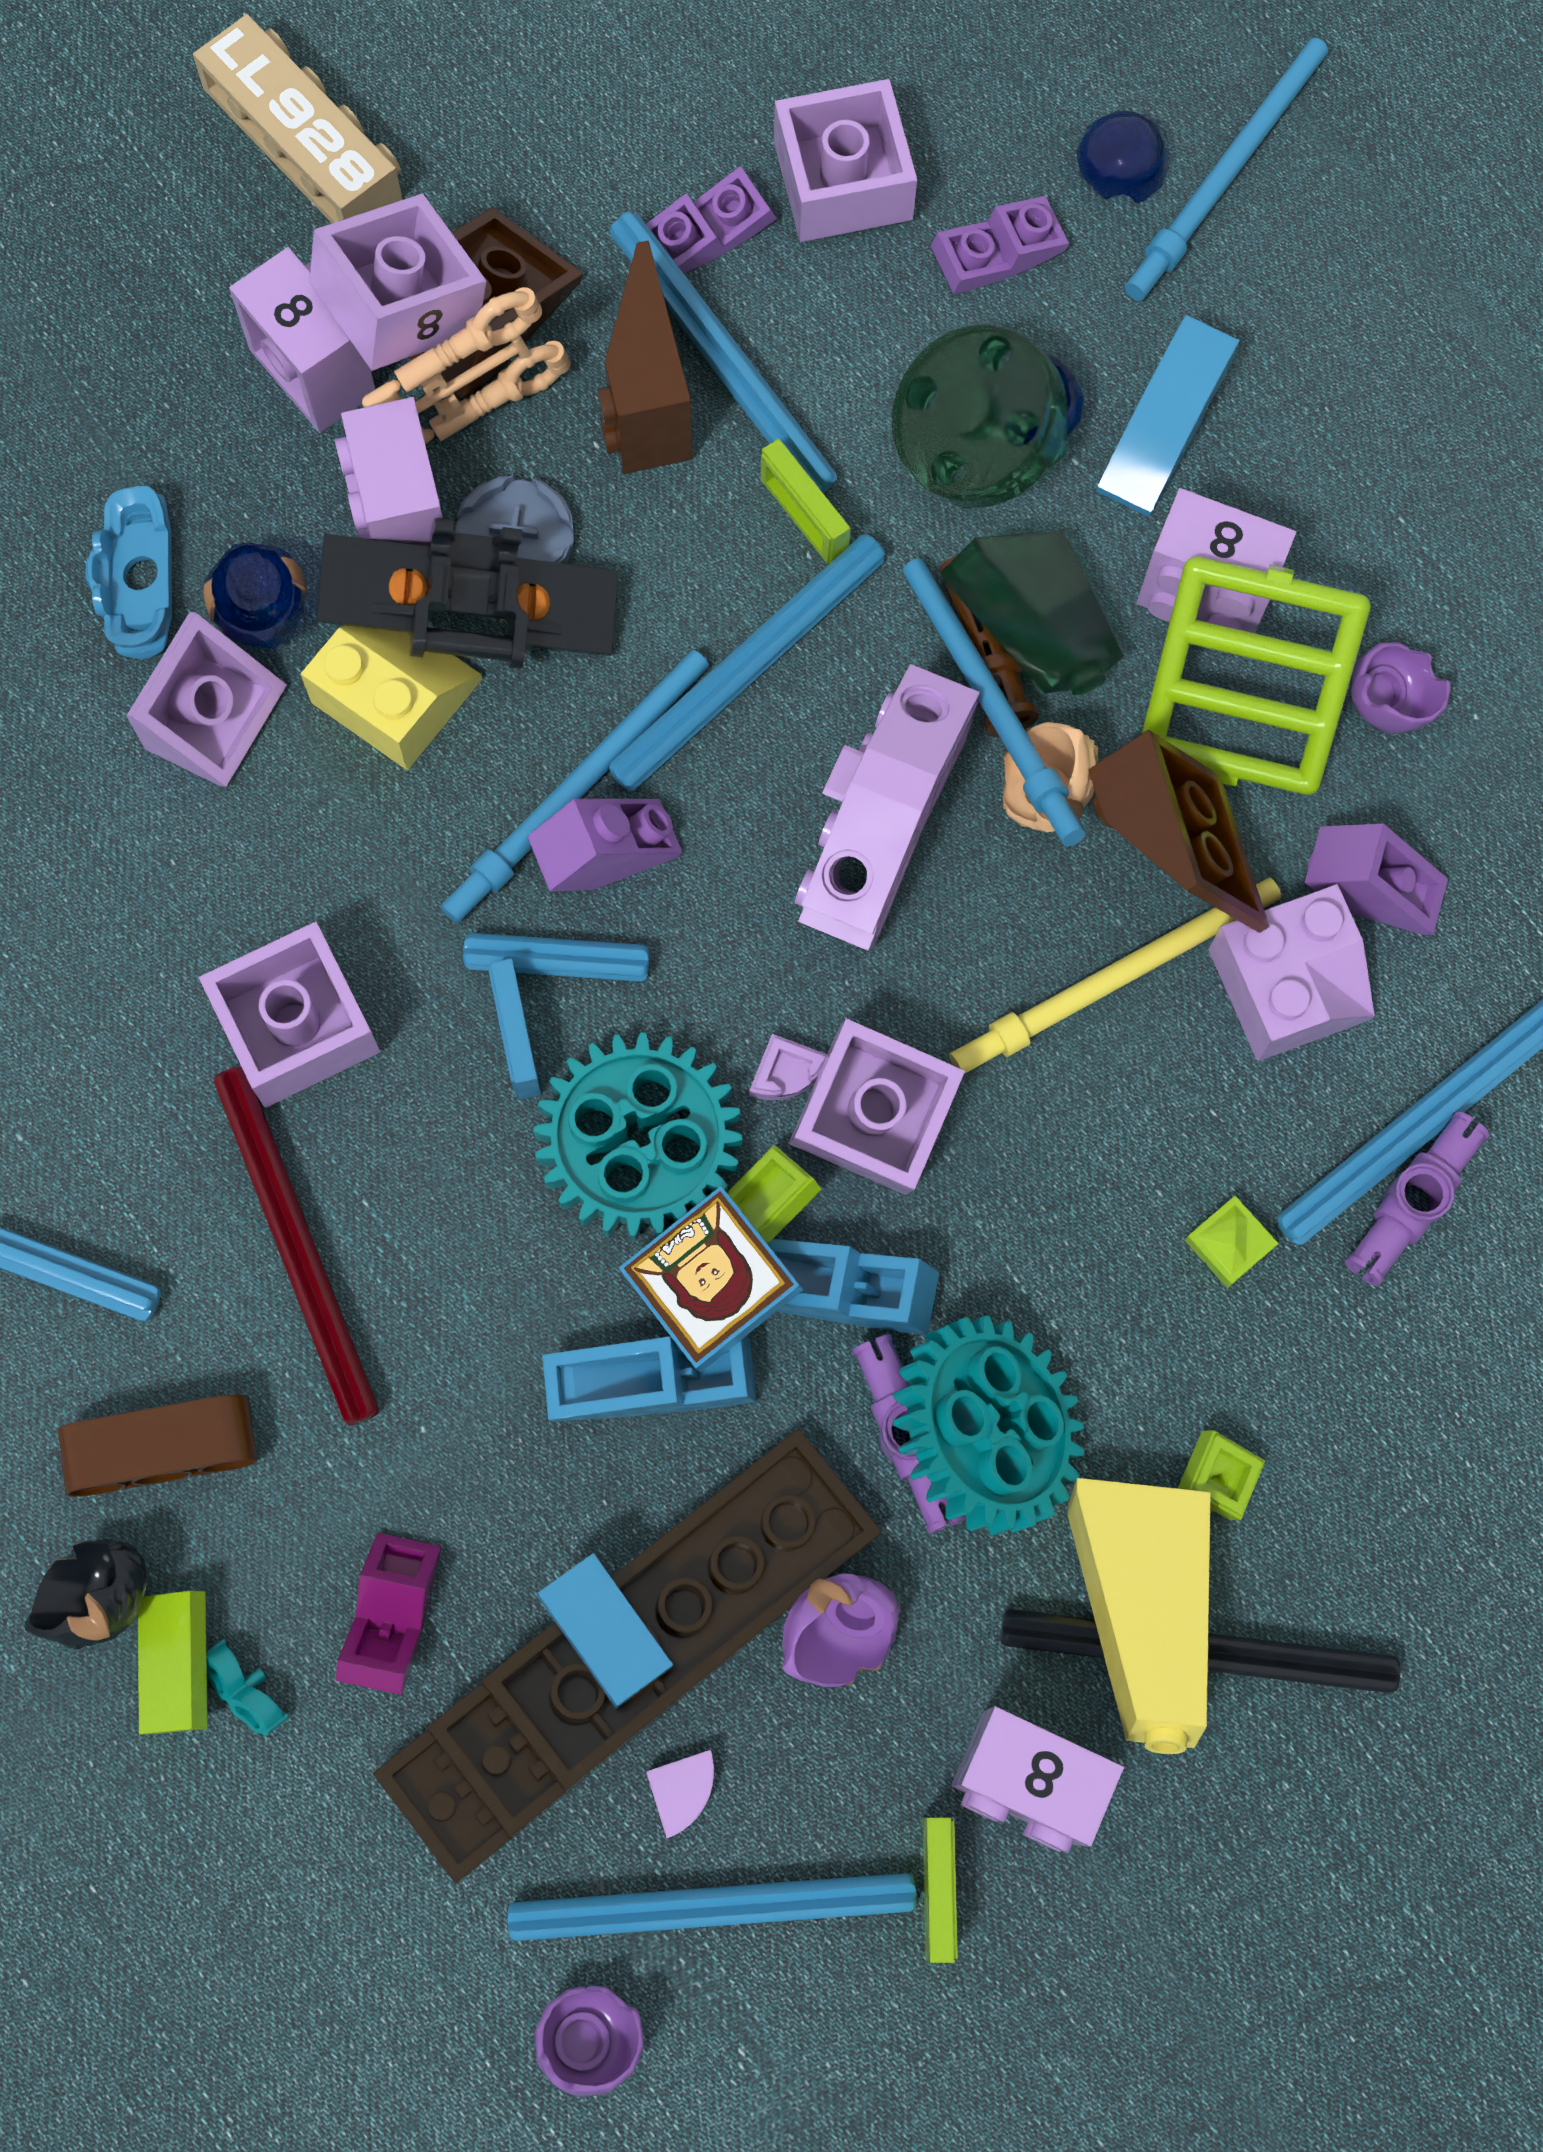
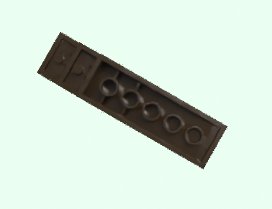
M797 1429L611 1577L672 1662L673 1666L671 1669L621 1706L615 1708L554 1622L482 1679V1683L427 1726L428 1730L377 1769L373 1775L457 1885L788 1612L798 1597L815 1580H824L830 1577L878 1537L882 1531L802 1432Z

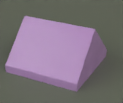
M189 612L128 712L127 718L145 750L219 786L226 787L287 684L196 612Z

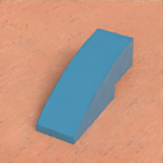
M1185 315L1141 397L1100 480L1096 492L1150 518L1198 431L1209 404L1227 374L1240 340Z
M772 1239L768 1244L804 1289L777 1312L868 1328L921 1335L928 1334L939 1272L921 1259L865 1254L858 1252L850 1246L780 1239Z
M670 1336L542 1355L548 1420L551 1422L664 1414L757 1403L751 1343L748 1336H745L701 1373L695 1369Z

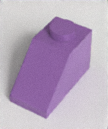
M1384 823L1321 826L1313 853L1309 858L1308 872L1305 879V884L1315 892L1338 884L1351 914L1421 935H1434L1448 882L1446 876Z

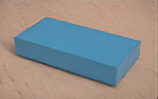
M512 958L491 962V967H488L515 1096H519V1099L539 1096L541 1091Z
M594 1553L537 1593L538 1599L615 1708L621 1706L672 1668V1662Z

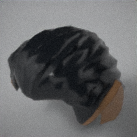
M112 1539L78 1541L73 1546L77 1558L56 1559L38 1587L32 1611L24 1625L25 1631L36 1637L56 1641L67 1648L81 1649L85 1646L104 1643L115 1639L120 1633L124 1632L134 1622L141 1609L146 1590L147 1572L142 1555L128 1542L113 1541Z

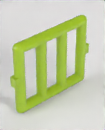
M1200 556L1189 558L1183 567L1142 734L1147 730L1154 732L1219 774L1223 784L1236 787L1238 779L1303 795L1316 793L1322 781L1370 613L1371 604L1369 599L1363 594L1294 579V570L1269 564L1268 572ZM1205 584L1342 616L1332 651L1196 620ZM1192 644L1325 676L1316 710L1182 679L1189 645ZM1174 704L1187 705L1308 734L1300 767L1297 768L1168 737L1166 735Z

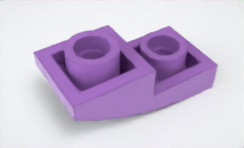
M740 166L695 201L687 193L646 225L680 270L686 273L740 245L777 218Z
M1046 196L995 206L989 220L986 222L937 232L931 248L953 294L998 282L1035 267L1064 252L1069 242Z

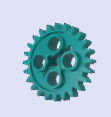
M641 1032L635 1049L627 1050L618 1034L613 1036V1053L604 1055L594 1043L588 1045L591 1063L586 1067L571 1057L566 1060L572 1077L570 1082L551 1077L549 1080L550 1087L559 1099L558 1101L539 1100L538 1108L542 1115L552 1120V1123L539 1124L533 1128L535 1139L551 1143V1145L537 1151L535 1156L538 1165H556L543 1179L547 1189H555L566 1185V1189L558 1200L563 1211L572 1208L580 1202L582 1204L579 1214L580 1225L586 1227L599 1215L603 1217L605 1237L610 1238L618 1224L623 1223L627 1224L631 1242H636L642 1225L650 1224L657 1237L665 1231V1220L671 1218L675 1222L687 1213L686 1210L691 1207L694 1208L706 1198L705 1194L707 1191L712 1193L722 1186L728 1192V1185L718 1175V1172L737 1173L738 1160L724 1151L742 1147V1134L725 1129L740 1121V1109L733 1107L721 1108V1105L726 1103L732 1096V1088L730 1084L711 1088L710 1085L717 1075V1066L711 1063L696 1071L694 1067L697 1052L694 1047L689 1048L680 1058L673 1056L671 1037L667 1036L658 1051L649 1050L647 1035ZM648 1083H659L670 1092L667 1100L655 1107L640 1104L636 1100L635 1094L639 1088ZM681 1109L689 1110L690 1115L687 1118L673 1120L662 1125L673 1117L675 1112ZM590 1112H604L612 1118L613 1123L609 1130L598 1136L586 1135L578 1128L582 1117ZM637 1126L642 1133L649 1134L650 1143L640 1148L635 1140L629 1141L627 1130ZM685 1137L695 1141L700 1148L696 1157L684 1163L674 1162L665 1155L664 1149L675 1138ZM612 1150L597 1164L590 1165L587 1163V1158L590 1155ZM630 1166L637 1169L642 1175L639 1185L628 1192H618L610 1188L607 1184V1178L618 1167Z
M983 1316L972 1322L968 1317H965L926 1335L927 1342L917 1345L910 1350L915 1362L899 1370V1374L910 1386L893 1394V1398L898 1403L907 1407V1415L893 1420V1426L909 1431L911 1439L898 1448L899 1452L905 1455L916 1454L919 1461L909 1475L911 1479L916 1480L927 1476L931 1481V1485L928 1489L926 1500L930 1503L945 1497L947 1499L945 1518L952 1520L966 1515V1524L969 1531L987 1527L990 1535H997L1009 1530L1014 1533L1035 1526L1038 1521L1053 1517L1055 1515L1053 1506L1067 1502L1070 1499L1064 1485L1075 1482L1077 1478H1080L1078 1472L1068 1461L1084 1456L1085 1452L1079 1445L1071 1441V1434L1084 1429V1424L1068 1416L1067 1409L1073 1407L1078 1402L1077 1396H1062L1059 1387L1067 1377L1066 1372L1062 1371L1051 1375L1047 1366L1052 1352L1048 1349L1038 1354H1033L1031 1352L1033 1334L1028 1332L1014 1338L1012 1322L1008 1320L993 1326L990 1316Z

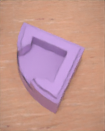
M772 1034L749 1090V1096L762 1100H783L805 1092L814 1085L827 1054Z
M711 1750L646 1771L666 1838L672 1837L690 1826L707 1804L714 1779V1763Z

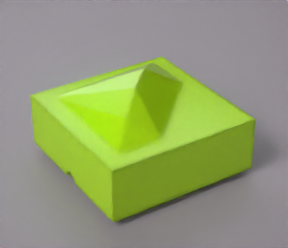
M1236 1196L1232 1197L1184 1240L1200 1259L1208 1265L1209 1269L1227 1289L1279 1244Z
M1214 1430L1202 1431L1178 1489L1211 1492V1510L1228 1520H1241L1265 1460Z

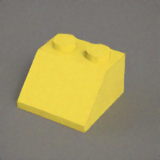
M347 625L341 626L300 674L310 701L313 705L408 771L481 682L482 674L454 655L424 652L423 658L410 656V635L407 632Z

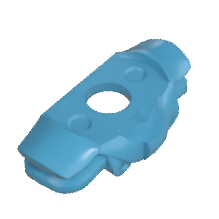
M135 486L117 490L110 495L105 503L104 530L94 531L92 534L93 548L86 561L85 577L86 583L92 591L95 612L104 618L105 636L115 645L116 652L130 658L146 659L164 650L172 620V535L165 497L161 494H156L148 486ZM143 560L155 562L158 570L155 581L149 587L142 590L129 588L127 574L130 568L135 563Z

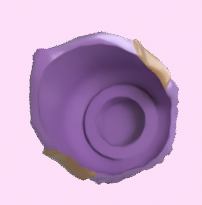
M841 1573L824 1580H815L798 1597L785 1621L782 1651L784 1652L782 1668L784 1672L803 1682L822 1687H840L843 1685L850 1686L859 1671L881 1670L886 1656H889L891 1645L896 1641L897 1624L900 1615V1603L897 1601L896 1595L881 1582L865 1576Z

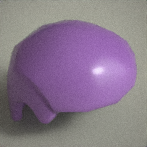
M1399 642L1378 643L1356 661L1352 672L1351 695L1358 713L1378 731L1386 734L1410 733L1431 723L1447 709L1451 693V683L1447 679L1441 680L1434 675L1431 668V654L1410 650Z
M591 1985L588 1987L580 1986L566 1989L546 2005L533 2034L539 2068L553 2085L563 2092L576 2097L607 2095L631 2077L644 2049L642 2021L636 2007L628 2005L611 1989L604 1986Z

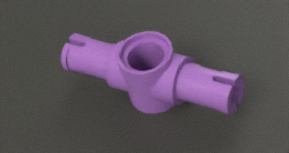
M1455 1112L1451 1117V1121L1427 1153H1418L1409 1167L1386 1188L1382 1197V1203L1374 1212L1376 1222L1352 1255H1349L1345 1260L1347 1268L1355 1275L1360 1269L1362 1270L1370 1259L1372 1260L1371 1266L1361 1278L1366 1283L1376 1287L1380 1286L1385 1275L1407 1245L1417 1244L1427 1229L1450 1209L1454 1200V1193L1461 1184L1460 1173L1482 1143H1485L1490 1136L1488 1130L1479 1122L1465 1138L1463 1137V1133L1473 1121V1117L1464 1112ZM1405 1186H1416L1428 1195L1430 1200V1210L1428 1212L1418 1211L1409 1205L1405 1198Z
M886 1334L875 1338L874 1346L880 1361L876 1358L870 1341L857 1346L852 1352L854 1357H857L875 1400V1403L870 1408L880 1429L878 1437L880 1448L886 1458L894 1463L900 1480L908 1479L926 1522L928 1534H933L945 1529L947 1526L939 1506L943 1508L946 1516L947 1499L944 1497L930 1503L926 1500L931 1481L927 1476L916 1480L911 1479L909 1475L919 1463L916 1454H900L898 1449L900 1446L893 1438L891 1431L893 1420L907 1415V1407L898 1403L893 1398V1394L910 1385L899 1374V1370L903 1366L894 1347L892 1335ZM966 1515L948 1520L950 1527L966 1520Z

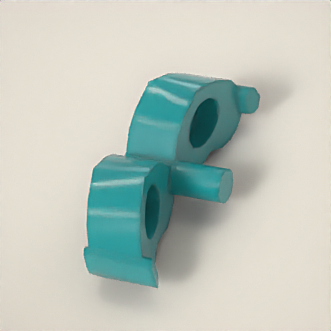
M222 1639L206 1651L207 1678L211 1682L216 1694L228 1703L232 1713L245 1722L252 1731L267 1736L290 1718V1715L283 1713L268 1695L255 1688L266 1680L264 1673L260 1669L255 1670L244 1679L238 1661L226 1646L225 1639Z

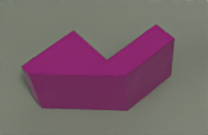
M381 1533L376 1534L359 1576L356 1616L337 1660L335 1681L402 1695L419 1649L442 1546Z

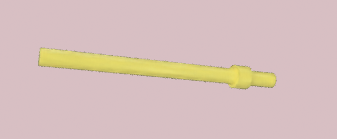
M1267 878L1256 884L1264 908L1281 899L1280 889L1272 878ZM1215 907L1024 1013L1017 1016L1015 1013L1010 1012L990 1023L989 1032L949 1053L952 1065L967 1073L1001 1053L1006 1057L1013 1055L1030 1045V1037L1217 934L1221 926L1237 920Z

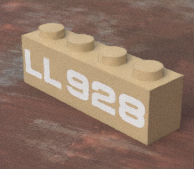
M246 14L193 53L203 89L331 223L403 200L398 180L401 168L391 151L382 143L375 146L364 135L363 128L355 114L346 105L342 104L337 107L327 97L325 87L318 76L307 66L300 69L290 59V53L286 45L275 31L269 28L264 32Z

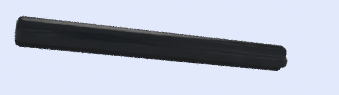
M1009 1609L1003 1614L1000 1637L1001 1643L1005 1646L1104 1658L1095 1619ZM1208 1633V1671L1383 1693L1395 1692L1399 1686L1400 1661L1392 1655Z

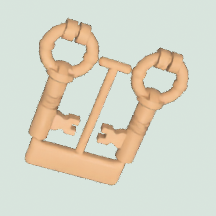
M522 287L515 292L491 298L478 311L476 316L466 321V328L452 335L449 340H444V343H439L436 345V348L429 349L395 370L394 372L399 381L392 380L365 395L362 399L363 407H369L401 400L402 398L398 393L400 385L403 386L407 393L420 385L426 395L415 402L417 413H421L432 405L439 412V415L429 420L433 430L429 428L423 429L421 426L424 442L427 444L432 440L434 433H436L440 441H443L478 420V417L484 416L486 412H491V409H496L509 400L517 402L523 396L547 390L561 374L569 370L571 361L563 345L558 341H549L545 345L528 349L521 334L541 317L542 308L534 292L527 287ZM514 308L518 317L513 322L506 323L503 328L492 331L489 326L491 320L496 316L504 314L505 310ZM511 341L510 345L447 383L441 375V372L446 370V367H451L454 362H459V359H464L477 350L485 352L493 346ZM514 355H519L509 364L508 368L498 372V378L483 387V390H478L475 395H470V398L458 401L454 394L455 391ZM544 360L548 368L543 373L536 374L533 379L523 382L520 377L523 371L533 367L535 363Z

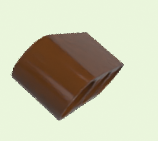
M241 1394L216 1396L84 1420L58 1428L65 1495L69 1497L98 1495L251 1466L258 1461L249 1396Z

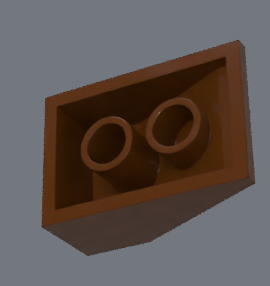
M493 207L452 232L453 236L486 279L483 306L493 297L515 292L522 287H527L534 292L541 305L542 315L521 334L525 343L581 282L583 273ZM515 309L505 310L504 314L494 317L489 323L492 331L503 328L508 322H513L518 317ZM511 341L493 346L485 352L477 350L464 359H459V362H454L451 367H446V370L442 371L441 375L447 383L510 345ZM422 352V353H420V354H417V355H414V356H411V357H408V358L411 359V360H413V359H415L416 357L420 356L421 354H423V353H425V352ZM511 358L458 389L455 393L462 398L497 375Z
M649 240L639 242L636 245L605 359L607 386L597 388L598 402L602 415L600 426L607 454L618 452L623 474L693 460L691 400Z
M1147 730L1088 769L1096 793L1093 797V806L1100 819L1108 827L1114 828L1188 892L1258 933L1270 927L1219 774L1150 730Z

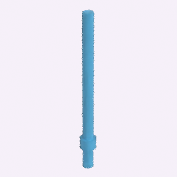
M1311 38L1168 229H1160L1145 248L1146 258L1124 287L1126 293L1131 298L1137 301L1144 300L1162 274L1170 272L1176 267L1187 252L1186 242L1328 54L1329 50L1324 41L1319 38Z
M920 558L911 560L904 566L903 574L970 688L980 692L978 696L980 705L1025 779L1023 785L1025 794L1037 812L1045 813L1064 846H1073L1079 843L1085 837L1086 832L1066 800L1069 794L1067 787L1054 768H1047L924 560Z
M691 650L494 852L487 849L470 866L472 874L440 905L442 912L450 920L458 924L490 891L497 893L514 876L512 868L532 849L527 836L571 800L581 799L609 770L610 763L655 723L709 668L707 660L696 650Z

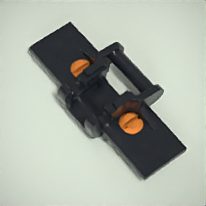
M437 518L434 519L429 546L324 534L316 622L407 632L410 635L409 654L412 657L423 658L424 652L508 661V667L522 669L526 647L611 656L619 570L517 558L518 548L522 541V529L502 527L500 535L497 537L455 533L453 520ZM428 611L504 619L508 624L507 636L427 627Z

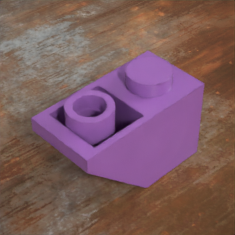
M573 799L527 836L549 891L595 890L673 860L683 853L673 831L672 821L664 810L660 799Z

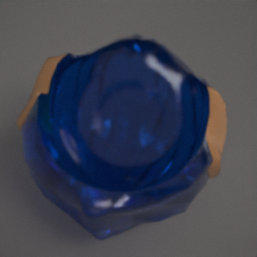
M243 541L239 544L235 543L223 554L214 565L213 570L204 579L203 595L210 621L214 622L219 630L230 639L242 645L277 648L287 633L304 616L305 595L308 593L303 572L299 565L291 558L290 554L281 548Z

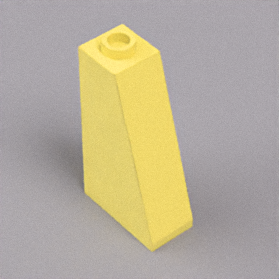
M1077 1478L1068 1502V1519L1126 1741L1145 1743L1147 1750L1159 1754H1178L1185 1752L1187 1748H1195L1207 1727L1211 1492Z

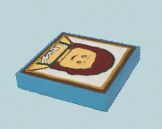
M722 1186L717 1188L619 1267L623 1275L700 1373L804 1290Z

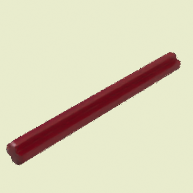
M242 1067L230 1068L214 1077L216 1090L343 1420L348 1425L363 1423L378 1414V1405L260 1101L253 1091Z

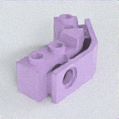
M910 664L895 694L888 693L876 720L874 734H866L859 750L844 745L822 793L841 801L842 805L839 812L832 810L818 843L819 846L824 847L815 871L808 869L798 890L795 904L804 907L798 922L867 951L875 947L922 830L966 743L979 703L977 701L979 691ZM849 856L860 860L867 871L866 883L858 892L850 891L840 881V865Z

